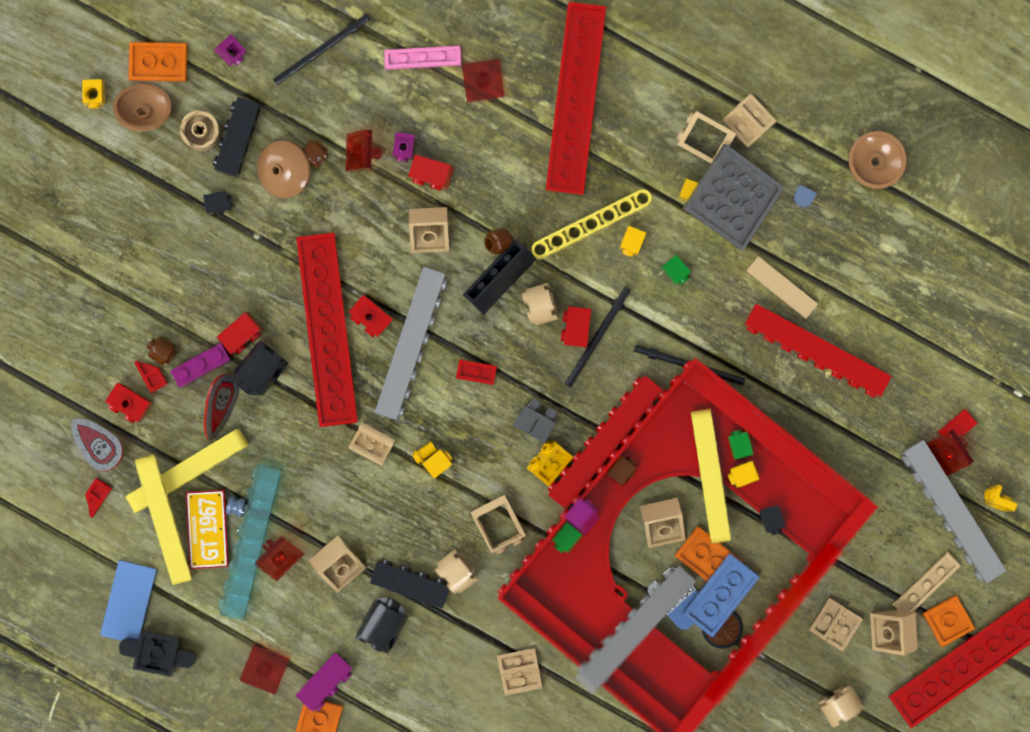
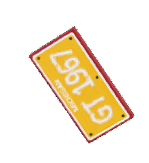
M225 490L186 492L190 569L229 567Z

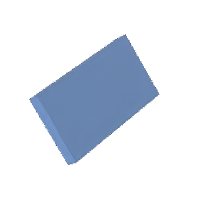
M729 553L682 614L713 638L760 576Z
M119 560L100 636L120 641L128 637L139 639L157 569Z

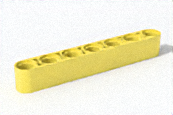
M644 189L639 190L536 241L532 246V255L536 259H544L648 207L652 199L650 192ZM643 194L647 197L648 202L641 204L638 202L637 197ZM622 203H628L631 207V210L629 212H623L620 208V205ZM605 212H611L614 218L611 221L605 220L603 217ZM594 220L597 227L589 229L586 226V222ZM571 229H577L580 235L577 238H572L569 235ZM560 237L563 243L561 246H554L552 239ZM541 245L546 251L543 255H538L535 253V247Z
M711 410L691 411L711 544L731 541Z
M240 429L232 431L161 474L167 495L247 447L249 444ZM143 487L138 488L125 497L135 514L148 507Z
M153 454L136 459L137 471L172 584L176 585L192 580L190 568L156 457Z

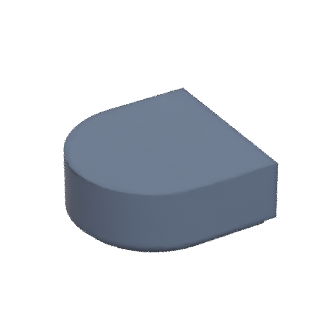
M799 185L794 194V202L799 207H807L813 202L817 193Z

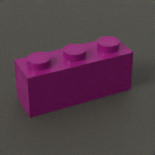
M220 343L170 370L178 387L184 388L233 360L227 349Z
M579 499L565 516L568 522L583 535H586L599 520L598 510L587 499L585 501Z
M334 653L295 696L312 712L315 710L319 711L326 704L324 700L328 696L332 697L339 690L337 686L342 681L345 683L353 675L351 673L353 669L338 654Z

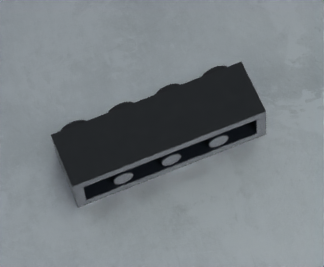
M237 97L236 102H232L230 108L232 115L230 120L227 119L224 128L226 134L219 142L221 150L219 156L216 155L213 161L214 170L217 173L239 179L261 110L260 104Z
M515 239L462 295L484 315L536 259Z
M383 558L382 561H377L370 584L443 609L449 592L448 581L437 578L436 581L429 578V574L420 571L418 574L412 573L411 568L400 565V568L392 566V561Z

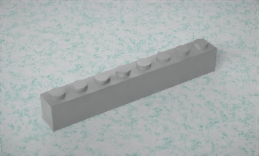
M426 267L422 269L375 410L377 414L398 420V417L402 418L405 406L402 405L404 399H408L410 396L411 388L408 387L410 381H414L418 370H415L417 362L420 363L424 352L421 351L423 344L426 345L430 334L427 333L429 326L432 327L436 316L433 315L435 308H439L442 300L439 294L441 290H445L448 279H445L446 275L444 273Z
M919 440L901 452L903 455L901 457L902 461L907 467L910 466L912 469L914 480L917 483H921L924 488L922 490L924 496L933 502L932 508L937 516L941 515L943 518V526L947 532L951 531L955 537L953 542L957 548H962L965 553L963 557L967 564H972L975 571L973 573L977 580L988 583L1006 572V569L925 441Z
M680 566L675 570L671 568L664 576L666 580L663 583L659 581L653 587L654 593L651 596L647 594L640 601L642 606L638 610L634 608L627 615L630 619L626 623L622 621L614 629L617 633L613 637L609 635L602 642L605 646L601 650L597 648L589 656L592 660L588 664L584 662L577 669L579 674L575 678L591 694L599 688L696 582Z

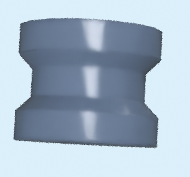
M230 496L226 514H236L237 517L241 518L245 509L246 499L242 498L239 500L235 496Z

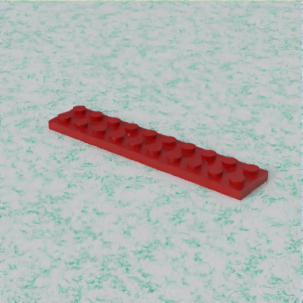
M568 2L545 191L576 195L584 194L606 6Z
M335 233L296 237L319 427L358 423Z
M1030 595L888 696L911 729L1030 645Z

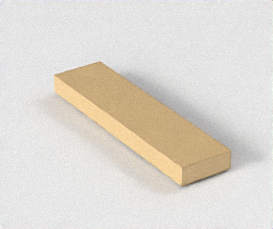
M759 256L746 271L805 319L818 305L817 302Z
M946 552L892 605L896 610L914 612L961 565L949 552Z

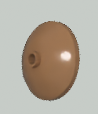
M136 84L125 88L116 96L113 103V112L116 120L125 128L134 131H149L160 127L167 121L171 113V101L168 95L159 87L149 84Z
M881 131L869 132L857 139L851 147L848 159L849 168L854 178L860 184L873 189L886 188L897 182L904 173L906 153L900 141L891 134ZM877 159L878 165H874L872 160Z
M276 141L266 146L261 152L257 163V173L262 186L267 192L275 197L290 198L301 193L308 184L310 163L305 152L297 144L290 141Z

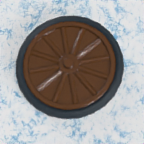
M733 611L713 638L703 630L702 633L705 640L711 646L720 649L729 648L740 639L742 635V622Z

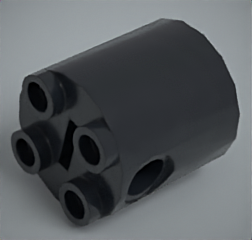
M260 340L233 373L237 386L248 395L263 397L289 363Z
M389 597L374 599L355 638L363 643L368 642L372 644L371 648L378 652L383 651L388 654L408 619L402 604Z

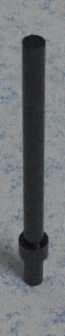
M363 15L355 22L351 21L341 32L275 77L273 80L276 85L282 83L351 33L354 34L359 31L358 28L370 21L368 15Z
M624 287L618 298L614 299L611 304L612 308L566 380V386L572 387L614 317L624 307L625 304L623 303L631 292L627 287Z
M635 345L634 352L646 355L649 359H659L681 367L688 361L659 352L658 349L652 347L649 349ZM708 367L721 379L744 385L745 378Z

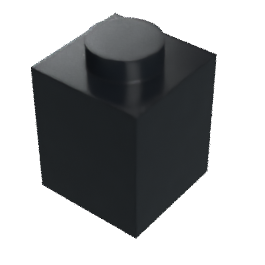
M227 191L203 195L207 215L212 216L232 212L231 207L234 206L232 195H228Z
M778 505L759 511L766 533L770 532L772 536L782 532L781 528H784L785 524Z

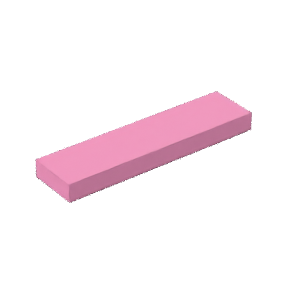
M460 46L384 50L385 70L461 66Z

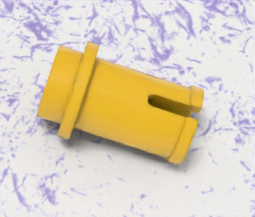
M429 442L419 450H414V453L411 455L419 464L420 462L423 463L424 459L437 452V450Z

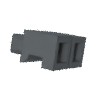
M533 398L528 406L524 407L513 426L528 434L537 419L538 421L530 436L545 444L555 425L554 421L558 412L549 407L544 416L539 414L538 410L542 403Z

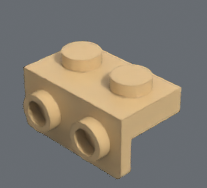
M361 423L348 448L382 466L395 440L390 435L375 430L373 426Z

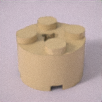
M195 110L183 118L180 135L191 149L204 152L213 149L221 139V128L217 120L210 113ZM200 127L204 129V133L201 135L198 133V128Z
M548 282L527 288L522 293L524 303L530 309V311H527L529 321L533 324L535 323L536 326L559 319V316L554 315L558 311L553 293H549L547 289L550 287Z
M454 549L437 562L438 567L435 569L441 578H446L449 582L447 586L454 594L456 592L462 593L479 580L478 575L474 577L473 572H475V569L463 554L460 556L457 554L458 549Z
M850 685L846 687L841 686L833 691L835 695L831 697L826 696L818 701L819 707L831 727L840 725L838 722L840 720L845 722L862 711L861 708H865Z

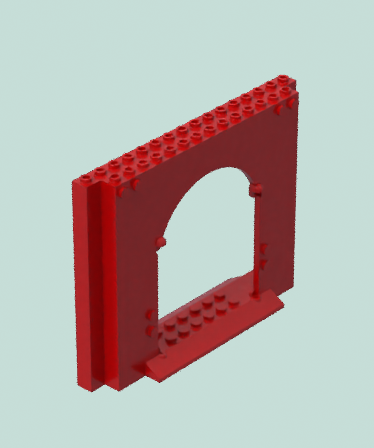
M697 358L693 361L690 359L683 366L685 371L681 376L677 374L670 382L672 387L668 391L666 389L663 390L658 397V404L656 406L652 404L645 412L647 417L644 420L640 419L633 427L634 433L631 436L629 434L625 436L621 441L623 446L620 450L615 449L608 457L610 462L607 465H601L596 472L598 474L594 481L590 479L584 486L586 491L582 495L578 493L571 502L574 506L579 499L582 501L587 499L598 510L599 520L590 531L583 535L569 554L566 551L563 553L558 551L554 547L556 543L552 539L566 522L569 523L565 516L570 510L565 509L559 516L561 521L558 525L553 524L547 531L548 537L545 540L541 538L535 545L536 551L534 554H528L522 561L524 566L520 570L517 568L509 577L512 579L508 585L503 584L497 591L499 594L498 600L578 667L584 662L588 664L592 660L589 656L597 648L601 650L605 646L602 642L609 635L613 637L617 633L614 629L622 621L626 623L630 619L627 615L633 610L624 602L627 598V592L621 586L615 584L610 568L609 544L616 519L628 501L652 483L676 476L701 477L691 411L710 409L722 483L758 513L760 510L778 505L785 527L781 528L782 533L808 553L807 561L809 563L800 574L796 573L790 579L789 583L791 585L789 588L781 590L777 595L779 600L775 605L771 603L764 611L766 616L763 619L759 618L753 624L752 628L754 630L752 633L744 635L740 640L742 645L738 650L734 648L727 656L730 660L719 672L713 671L710 674L654 627L601 684L603 688L656 732H694L715 705L721 702L843 553V549L878 508L876 504ZM742 430L743 433H748L753 455L734 460L728 437L732 436L731 432ZM621 456L625 459L629 456L637 463L635 467L638 471L622 487L607 472ZM752 461L759 480L736 488L735 484L731 485L728 474L731 473L730 469ZM621 591L624 595L621 597L617 593Z

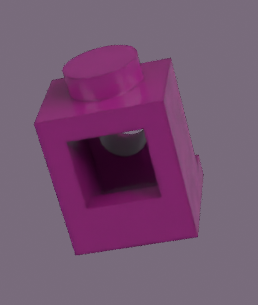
M232 34L214 50L229 67L233 64L238 66L244 60L243 55L247 52Z
M395 133L392 156L396 158V161L407 162L412 160L415 135ZM402 144L407 146V149L404 151L400 150Z

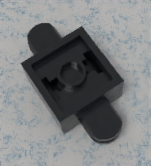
M144 629L140 631L139 639L128 637L119 644V651L123 656L135 658L133 670L172 677L176 666L190 668L196 662L194 651L180 648L182 639L180 636Z

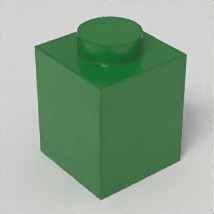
M677 254L661 267V270L675 286L678 283L683 285L690 279L688 275L691 271Z
M742 430L731 432L732 436L728 437L733 459L736 460L753 455L748 433H743Z
M566 522L552 541L556 543L554 547L561 553L566 551L569 554L583 535Z

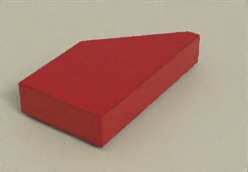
M138 361L134 362L150 393H154L168 385L159 367Z
M963 409L937 432L939 434L964 436L978 423L966 409Z
M95 478L85 493L91 518L95 516L113 489L98 478Z

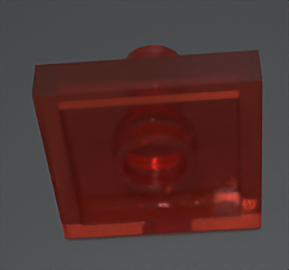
M499 59L461 64L467 103L505 98Z
M361 130L346 134L345 172L371 169L372 158L380 159L382 155L380 147H372V130Z
M953 429L926 443L946 476L974 462L966 450L967 442L962 444L965 439L959 438Z
M281 536L275 543L272 540L265 541L269 547L263 543L262 548L266 552L255 562L258 568L276 581L304 555L298 547L284 536Z
M254 644L239 681L275 695L290 658Z

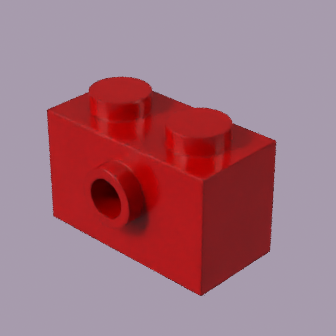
M415 155L408 177L413 180L412 183L419 186L428 184L431 185V189L441 191V189L448 190L454 168L449 164Z
M362 295L349 311L352 315L350 319L357 325L362 323L366 327L364 331L372 338L375 335L379 338L394 321L365 295Z
M568 306L567 311H563L562 322H566L565 330H561L560 341H564V346L587 348L591 309Z
M245 312L221 332L217 338L231 355L236 353L239 355L247 349L246 344L250 341L255 342L262 336L260 332L264 329L250 312Z
M118 382L105 401L109 404L108 408L117 414L119 411L125 414L124 418L133 424L135 421L141 423L153 404Z

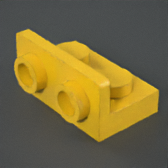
M550 439L542 446L539 454L531 459L527 469L547 486H550L573 456Z
M994 485L986 489L983 497L985 505L1004 512L1015 511L1017 503L1012 502L1013 498L1005 495L1000 496L1003 486Z

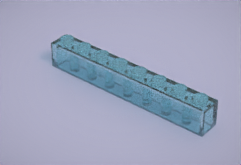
M257 465V468H253L251 479H254L252 487L249 486L246 495L249 498L248 505H244L242 510L244 521L243 524H239L237 535L240 536L238 543L235 542L232 554H235L233 562L230 561L228 566L229 580H225L223 586L225 596L224 599H220L218 610H221V616L241 621L245 619L282 470L263 465Z

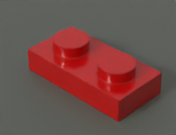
M459 360L456 379L494 385L497 366Z

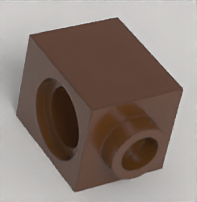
M621 456L607 474L624 487L638 471L635 467L637 463L629 456L626 459Z

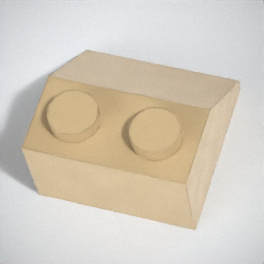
M447 207L409 209L411 253L449 251Z
M678 498L640 506L648 548L686 540Z
M336 536L309 559L315 571L337 593L366 569V566L339 536Z
M891 610L870 613L872 650L903 656L918 650L916 612Z

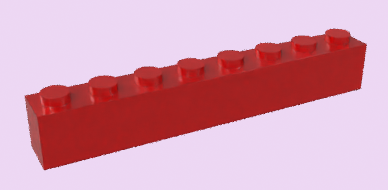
M758 304L753 306L744 323L748 332L754 335L759 333L764 336L763 340L771 344L776 342L781 345L780 349L788 353L793 351L798 354L797 358L804 362L809 360L815 363V368L821 371L826 369L832 372V377L838 380L843 378L849 381V386L857 390L859 387L865 390L864 394L871 398L881 397L892 377Z
M644 375L643 378L638 377L632 384L634 389L630 393L626 391L620 399L621 405L618 408L614 406L609 412V420L606 423L604 421L600 423L596 428V431H598L596 436L588 438L584 443L586 448L583 452L578 451L571 459L574 463L570 468L566 466L559 474L562 478L558 483L554 481L547 489L550 491L548 496L564 509L568 508L573 499L581 492L587 482L594 476L663 390L647 376Z

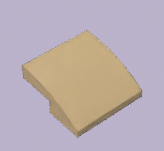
M751 93L721 120L725 127L736 132L735 138L746 149L776 122L772 115Z
M829 598L809 631L844 652L862 624L863 619Z
M535 648L497 656L505 696L543 689Z

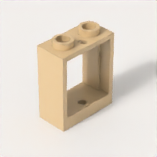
M696 111L695 114L691 112L686 120V123L689 125L686 130L681 129L676 138L679 140L677 145L712 163L714 158L685 143L696 120L700 118L727 133L714 158L723 144L730 146L736 132L699 111Z
M505 494L470 512L491 554L495 552L498 555L507 550L505 546L511 543L515 546L524 541L523 537L526 535ZM504 504L519 534L493 546L479 516Z

